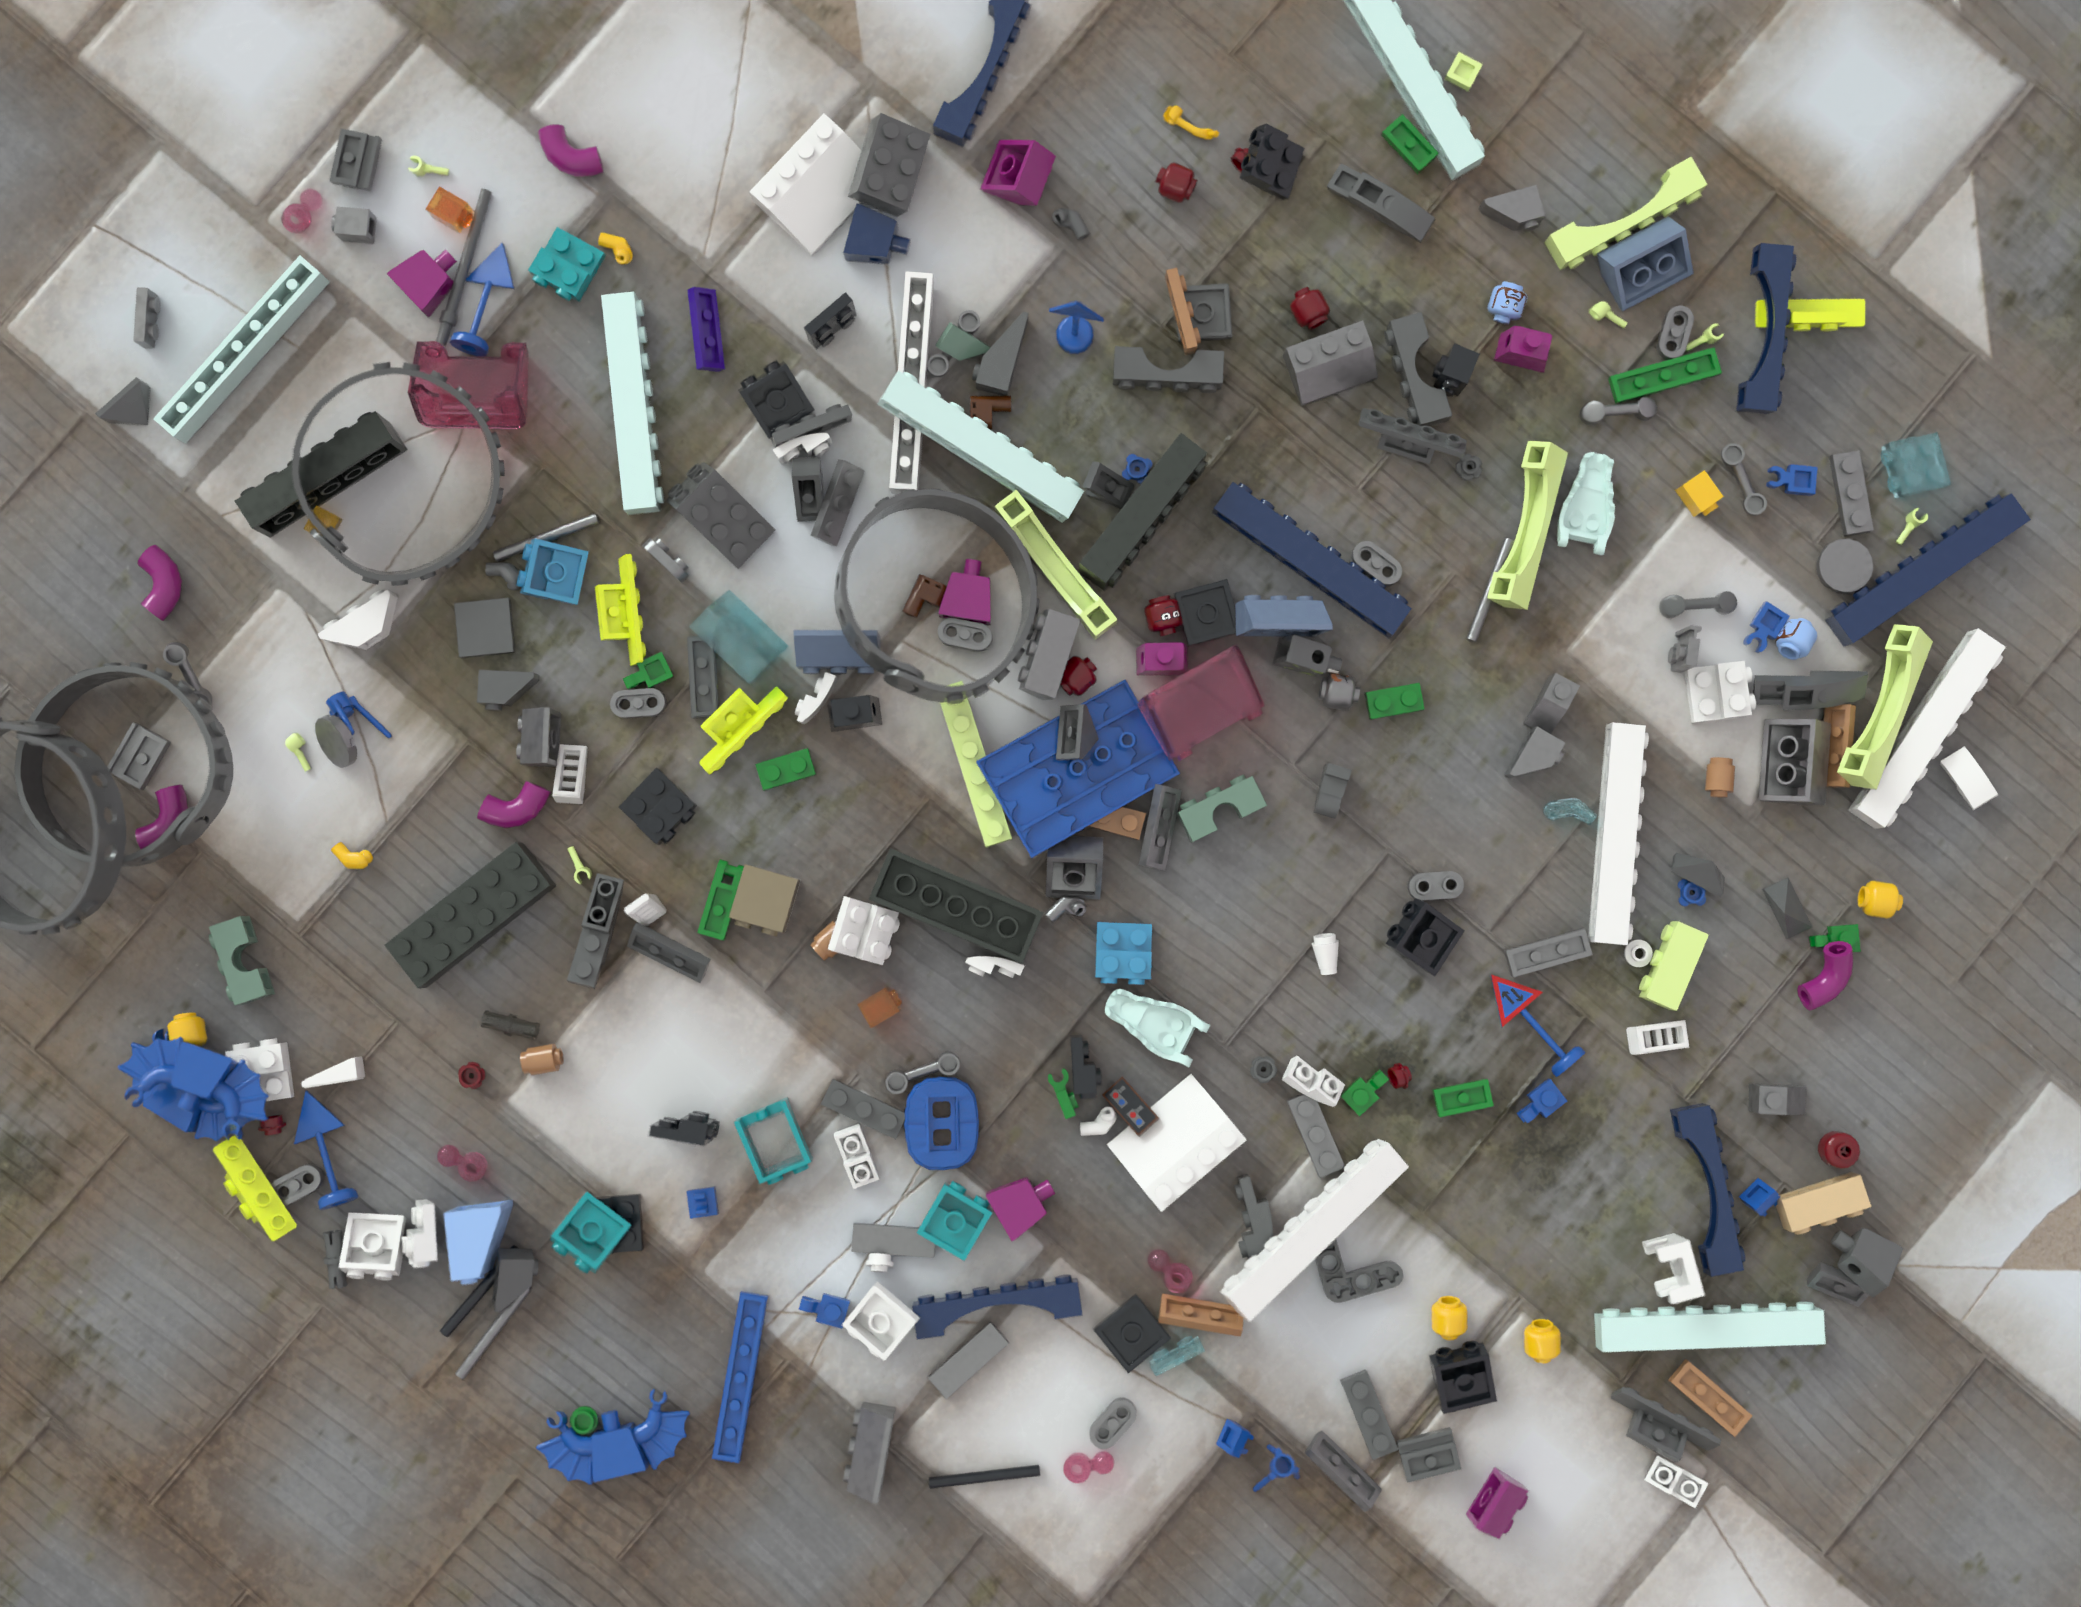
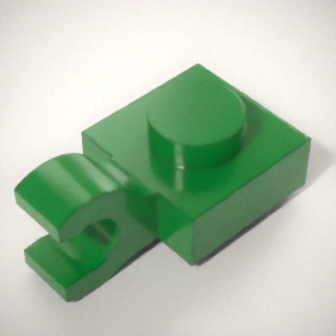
M659 652L644 659L642 663H637L640 671L623 678V681L628 690L643 682H646L648 688H652L674 676L663 653Z
M1858 924L1827 926L1828 935L1809 936L1810 947H1824L1834 941H1843L1852 946V952H1861Z
M1062 1068L1064 1077L1061 1081H1055L1051 1073L1048 1074V1081L1055 1090L1065 1119L1076 1116L1074 1109L1079 1106L1074 1093H1068L1065 1086L1069 1080L1067 1070Z
M1379 1069L1367 1082L1359 1077L1340 1096L1360 1117L1379 1099L1374 1091L1383 1086L1389 1079Z

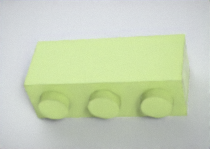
M1671 921L1670 925L1667 924L1661 933L1660 939L1663 940L1659 950H1655L1650 961V965H1652L1648 975L1643 977L1640 983L1639 990H1641L1639 997L1668 1010L1677 1011L1709 934L1679 921Z

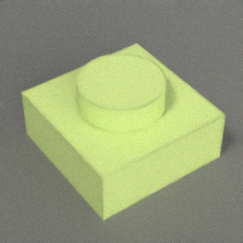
M1458 52L1445 80L1469 91L1483 64Z

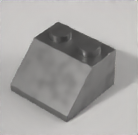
M549 707L522 709V716L518 717V731L521 732V743H518L516 748L517 759H520L521 765L557 766L561 712Z
M1070 836L1048 849L1046 897L1061 898L1068 896L1100 900L1103 837Z

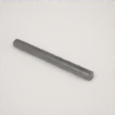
M596 513L494 551V558L499 562L522 553L525 544H530L534 538L551 542L599 524Z
M1504 538L1466 638L1471 642L1476 643L1492 603V600L1488 599L1487 596L1493 573L1498 572L1505 563L1514 544L1512 539Z
M531 1288L527 1289L501 1311L455 1372L457 1377L462 1380L466 1378L532 1290Z

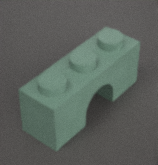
M1243 774L1229 781L1231 787L1221 791L1220 787H1216L1205 793L1206 799L1197 803L1194 798L1180 805L1182 811L1178 812L1177 815L1191 843L1218 830L1213 821V811L1220 804L1232 806L1240 819L1267 806L1253 776L1246 779Z
M239 916L210 926L211 934H209V941L213 949L217 951L219 957L217 961L218 969L223 976L225 975L228 984L226 986V993L229 1000L234 1003V1006L245 1005L275 994L267 968H257L250 971L241 962L243 950L247 946L258 942L250 916Z

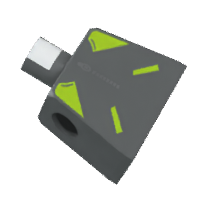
M1290 635L1279 638L1272 665L1318 676L1325 674L1326 671L1338 674L1342 665V659L1331 656L1332 647L1297 635Z

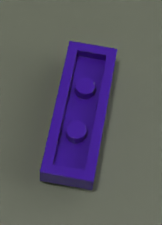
M692 287L687 292L697 370L722 371L725 369L716 290Z

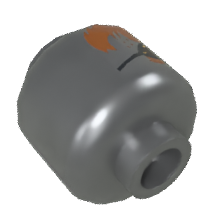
M1330 673L1327 678H1322L1319 700H1323L1325 707L1346 711L1350 709L1352 702L1358 703L1360 687L1355 686L1354 677Z

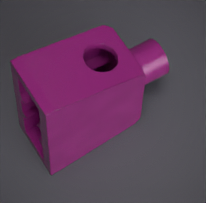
M446 249L434 260L425 250H421L386 274L429 318L452 289L454 281L446 272L457 261Z
M1513 326L1500 334L1494 361L1544 373L1553 335L1521 326Z
M966 559L964 574L951 573L939 608V618H957L991 625L990 578L980 576L981 561Z
M1144 643L1136 648V675H1188V647L1185 643Z
M1025 1177L986 1192L985 1196L1011 1242H1013L1047 1214L1042 1201L1056 1193L1048 1179L1033 1187L1029 1178Z

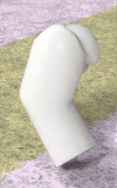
M1104 1107L1095 1121L1080 1122L1081 1136L1106 1134L1116 1122L1117 1115L1112 1107Z

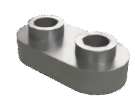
M1675 306L1665 315L1657 342V352L1665 360L1680 357L1686 350L1694 323V316L1692 311L1685 306ZM1674 318L1681 320L1680 326L1674 323ZM1666 344H1672L1674 351H1669L1666 348Z
M649 538L642 545L681 583L689 576L685 572L689 567L679 557L673 560L667 555L666 552L669 548L660 539L657 538L653 541Z
M1363 541L1353 549L1352 561L1364 570V573L1371 578L1374 577L1380 580L1385 586H1391L1400 579L1402 575L1401 564L1375 543ZM1361 552H1367L1370 559L1368 561L1362 560ZM1384 568L1391 570L1390 577L1383 575L1382 570Z
M947 618L938 627L940 640L948 646L980 652L986 650L992 642L990 629L982 623ZM955 628L957 630L956 636L949 637L947 630ZM977 633L984 636L983 641L980 643L973 640L974 635Z
M654 688L621 690L616 692L610 700L612 712L621 718L658 716L665 710L667 704L664 694ZM652 698L657 699V705L654 708H650L648 705L649 700ZM629 700L630 707L623 710L621 707L622 702Z
M1453 871L1418 873L1410 878L1407 888L1409 894L1414 899H1451L1462 893L1464 881L1458 873ZM1449 879L1455 883V887L1452 890L1446 887V882ZM1422 881L1427 884L1425 892H1421L1418 888L1419 883Z
M307 1164L273 1181L271 1186L284 1206H287L319 1189L323 1183L324 1175L318 1166ZM308 1173H311L314 1177L312 1183L306 1180ZM284 1186L289 1189L288 1196L282 1194Z
M1117 1398L1110 1403L1090 1427V1439L1094 1446L1100 1449H1107L1117 1442L1135 1421L1136 1409L1134 1404L1127 1398ZM1118 1408H1126L1127 1413L1124 1416H1119L1117 1414ZM1101 1428H1106L1109 1433L1107 1436L1101 1437L1098 1431Z

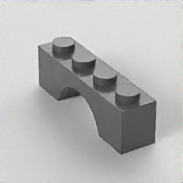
M1422 312L1391 320L1386 327L1387 330L1384 331L1387 345L1392 346L1393 349L1392 364L1395 372H1399L1402 382L1399 383L1402 397H1407L1410 408H1407V414L1410 423L1420 426H1434L1448 422L1452 417L1445 390L1433 388L1423 382L1415 367L1416 353L1429 339Z
M1115 346L1113 385H1119L1118 388L1124 390L1134 389L1135 386H1146V390L1159 391L1162 390V387H1170L1176 392H1187L1189 388L1200 389L1202 393H1215L1216 390H1221L1223 384L1224 351L1197 350L1192 360L1184 367L1176 370H1164L1156 367L1147 359L1142 347Z

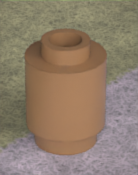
M1712 757L1710 758V764H1707L1705 791L1711 792V797L1727 798L1728 793L1734 792L1735 766H1733V759Z
M832 921L814 937L815 941L810 944L824 961L829 957L833 958L838 953L828 950L836 924L835 921Z
M555 1044L527 1048V1051L520 1054L521 1068L524 1074L530 1073L531 1075L559 1071L560 1065L564 1063L563 1052L561 1048L557 1049Z

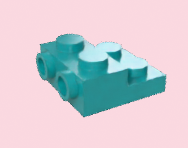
M557 227L545 249L543 247L540 248L528 271L533 276L532 281L541 287L546 288L549 285L557 289L555 293L563 299L570 301L573 298L580 302L606 255L601 250Z
M952 1181L950 1185L945 1182L916 1233L965 1261L993 1210L988 1208L990 1203L986 1199L978 1195L973 1199L964 1194L967 1189L957 1182Z
M586 1191L551 1235L550 1240L554 1243L551 1247L563 1257L568 1253L576 1259L574 1265L582 1272L587 1274L589 1271H592L595 1274L629 1230L631 1224Z

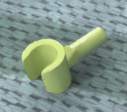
M418 156L410 157V160L419 164L415 169L408 168L416 176L420 177L426 173L449 175V169L426 164Z
M1599 302L1589 310L1590 315L1597 321L1606 316L1622 328H1625L1627 325L1626 321L1610 311L1611 308L1606 302Z
M1712 324L1703 332L1702 336L1688 343L1685 351L1687 352L1700 344H1713L1722 338L1724 333L1718 337L1712 334V330L1719 326V324Z
M1919 508L1911 511L1906 516L1907 525L1896 543L1902 545L1914 528L1927 521L1928 514H1925L1918 520L1915 513Z
M293 733L286 739L285 745L297 756L306 772L311 767L300 750L306 742L299 733Z
M574 846L569 847L568 852L576 868L574 879L578 884H582L579 872H586L590 880L592 878V871L588 867L583 866Z

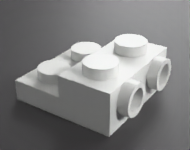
M1745 661L1694 667L1685 671L1691 723L1752 715L1751 710L1756 708V700L1753 693L1749 694L1748 683L1752 682V671L1749 666H1745Z
M844 896L828 950L883 965L884 960L888 959L891 955L892 949L889 943L892 934L898 930L900 925L897 918L899 912Z
M277 1038L262 1040L259 1047L250 1048V1042L232 1045L233 1051L225 1052L226 1057L232 1058L237 1062L244 1059L251 1071L261 1075L260 1086L265 1094L269 1095L266 1101L295 1097L287 1042L278 1044Z
M427 1199L415 1200L416 1207L411 1208L412 1224H415L417 1228L406 1229V1236L401 1237L402 1253L406 1254V1257L409 1258V1264L414 1268L430 1266V1261L437 1260L434 1203Z
M348 1212L339 1268L344 1273H347V1277L353 1279H363L364 1274H375V1279L386 1281L391 1280L392 1275L400 1276L403 1259L401 1237L404 1235L406 1217L403 1215Z
M877 1281L842 1325L847 1329L850 1336L864 1343L871 1354L885 1361L920 1317Z

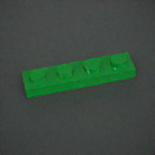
M1715 347L1612 375L1608 378L1614 402L1619 404L1716 377L1722 374Z

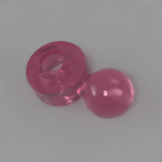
M315 189L304 190L300 195L301 204H291L283 211L281 221L288 231L302 233L310 226L312 218L309 211L317 210L322 204V197ZM291 216L297 217L299 224L293 223Z
M445 1145L437 1153L438 1162L442 1166H458L460 1176L466 1181H477L487 1171V1161L480 1153L470 1152L461 1156L459 1150L453 1145ZM470 1163L475 1164L477 1171L470 1172L467 1169V1165Z
M1153 1250L1148 1256V1265L1154 1271H1163L1165 1273L1164 1284L1166 1288L1173 1293L1187 1291L1193 1278L1189 1267L1182 1263L1170 1264L1169 1256L1164 1250ZM1178 1277L1182 1282L1175 1283L1173 1278Z
M1105 1451L1098 1452L1093 1459H1089L1083 1453H1073L1064 1463V1475L1073 1483H1082L1088 1479L1091 1471L1095 1470L1099 1474L1110 1473L1114 1468V1458ZM1079 1465L1082 1468V1472L1075 1473L1072 1466Z

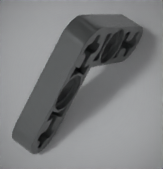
M1336 1239L1328 1245V1247L1333 1245L1334 1249H1325L1315 1258L1323 1290L1326 1296L1335 1303L1394 1288L1403 1280L1401 1267L1393 1261H1384L1345 1272ZM1326 1255H1333L1337 1259V1264L1332 1270H1326L1322 1267V1259ZM1388 1267L1393 1271H1397V1274L1393 1275L1394 1280L1389 1281L1387 1277L1380 1278L1381 1285L1378 1286L1377 1280L1372 1271L1377 1270L1378 1275L1386 1274V1268ZM1361 1274H1367L1371 1278V1284L1366 1289H1359L1356 1285V1279ZM1347 1278H1350L1351 1286L1355 1291L1350 1293V1289L1345 1288L1340 1290V1296H1336L1334 1292L1330 1293V1289L1334 1288L1333 1283L1335 1282L1340 1286L1348 1285Z

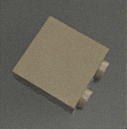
M745 864L729 918L736 919L735 925L751 929L752 924L761 926L762 933L777 936L778 932L786 933L801 880Z

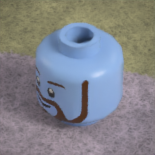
M1502 282V285L1494 287L1488 304V311L1495 315L1494 321L1509 324L1510 320L1521 318L1527 301V294L1523 292L1524 287L1510 282Z
M1804 618L1790 619L1783 626L1775 642L1782 656L1787 659L1796 660L1804 658L1809 654L1818 636L1810 621Z

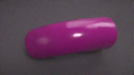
M553 124L538 130L540 144L547 160L559 171L574 177L594 176L604 173L597 146L585 149L573 148L567 140L563 125Z
M152 545L142 553L137 563L153 580V588L141 602V605L157 618L164 621L180 599L182 580L178 566L170 556L157 545Z
M525 781L520 794L513 800L505 801L488 794L478 811L477 819L502 828L522 826L536 818L546 804L551 791L532 782Z
M183 785L169 786L155 792L160 812L158 818L153 823L136 829L135 836L140 849L156 841L183 811L188 809L187 796Z
M1834 941L1825 945L1823 948L1825 962L1822 971L1814 979L1798 986L1797 992L1800 1001L1809 1011L1832 1001L1847 986L1853 969L1852 946L1849 943Z

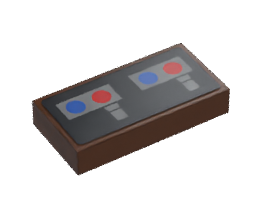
M1123 1077L1102 1094L1139 1137L1160 1119Z

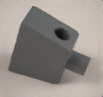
M1861 1228L1851 1237L1842 1230H1839L1831 1240V1244L1843 1251L1838 1262L1839 1269L1869 1296L1873 1298L1889 1286L1904 1248L1867 1228Z

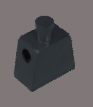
M863 695L830 700L827 705L831 732L883 725L878 697Z

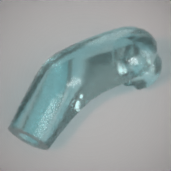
M1575 798L1550 801L1543 808L1544 815L1551 821L1564 817H1574L1590 825L1597 817L1593 810L1581 800Z

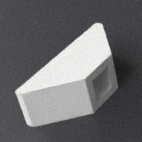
M389 590L375 592L369 597L370 601L362 606L360 604L353 606L342 619H334L323 626L324 630L318 633V636L327 642L367 650L389 636L398 599L396 594Z

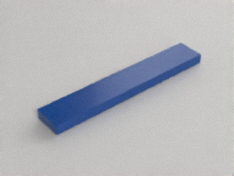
M740 1292L712 1459L740 1463L768 1295Z

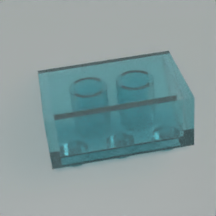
M731 590L725 592L708 606L689 626L750 685L789 647Z

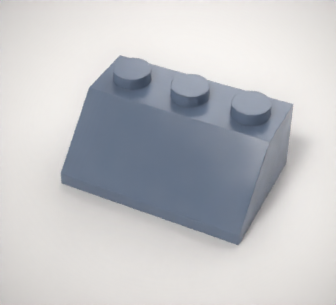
M1669 216L1597 253L1601 275L1622 311L1693 274L1686 229Z
M1260 595L1244 596V600L1235 603L1236 636L1286 637L1297 635L1300 637H1315L1333 629L1323 601L1313 600V596L1296 597L1297 600H1287V596L1277 595L1271 596L1270 600H1261Z
M794 630L796 667L803 669V674H819L820 670H830V674H847V670H858V674H874L875 669L868 665L850 646L842 630ZM862 630L871 642L881 650V637L878 631Z

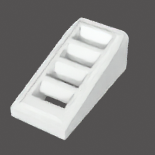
M559 744L552 794L556 802L583 804L587 746ZM565 755L580 756L579 760L565 759ZM565 766L578 767V771L564 770ZM564 778H576V782L564 781ZM563 789L575 790V792L563 791Z
M644 894L625 907L624 911L638 923L648 926L664 915L666 908L657 895Z
M1685 1020L1627 1027L1626 1029L1631 1055L1689 1048ZM1672 1027H1675V1034L1677 1043L1675 1044L1673 1043L1671 1030ZM1661 1029L1664 1031L1666 1045H1663ZM1650 1030H1652L1654 1046L1651 1043Z
M362 1056L350 1058L302 1081V1087L310 1088L364 1079Z

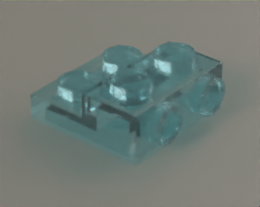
M1938 432L1889 442L1881 447V461L1887 467L1889 475L1887 481L1888 488L1894 494L1895 499L1951 485Z

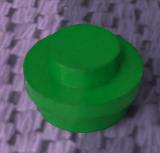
M589 1406L578 1407L570 1417L572 1429L581 1435L593 1432L599 1421L597 1412Z

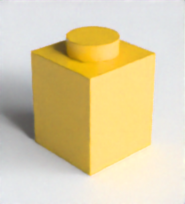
M1705 470L1675 490L1693 517L1701 512L1706 516L1719 507L1716 502L1724 497Z

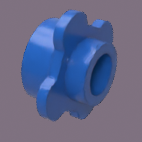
M1130 454L1126 458L1127 466L1122 472V477L1126 480H1135L1141 484L1147 477L1148 470L1152 468V461L1148 458L1144 459L1137 457L1135 454ZM1135 467H1139L1140 471L1136 472Z
M1686 879L1678 882V888L1680 889L1678 902L1680 905L1696 904L1702 906L1705 904L1706 892L1704 888ZM1690 890L1694 891L1693 895H1690Z

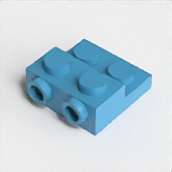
M536 538L532 539L530 544H525L522 559L527 560L525 571L520 570L516 585L521 587L520 593L546 600L551 599L578 605L589 551Z
M1097 922L1095 977H1100L1101 983L1117 984V978H1127L1128 984L1145 985V979H1151L1152 924Z

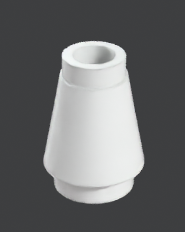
M1325 933L1313 936L1314 942L1312 947L1321 975L1337 973L1339 940H1336V935L1334 933Z

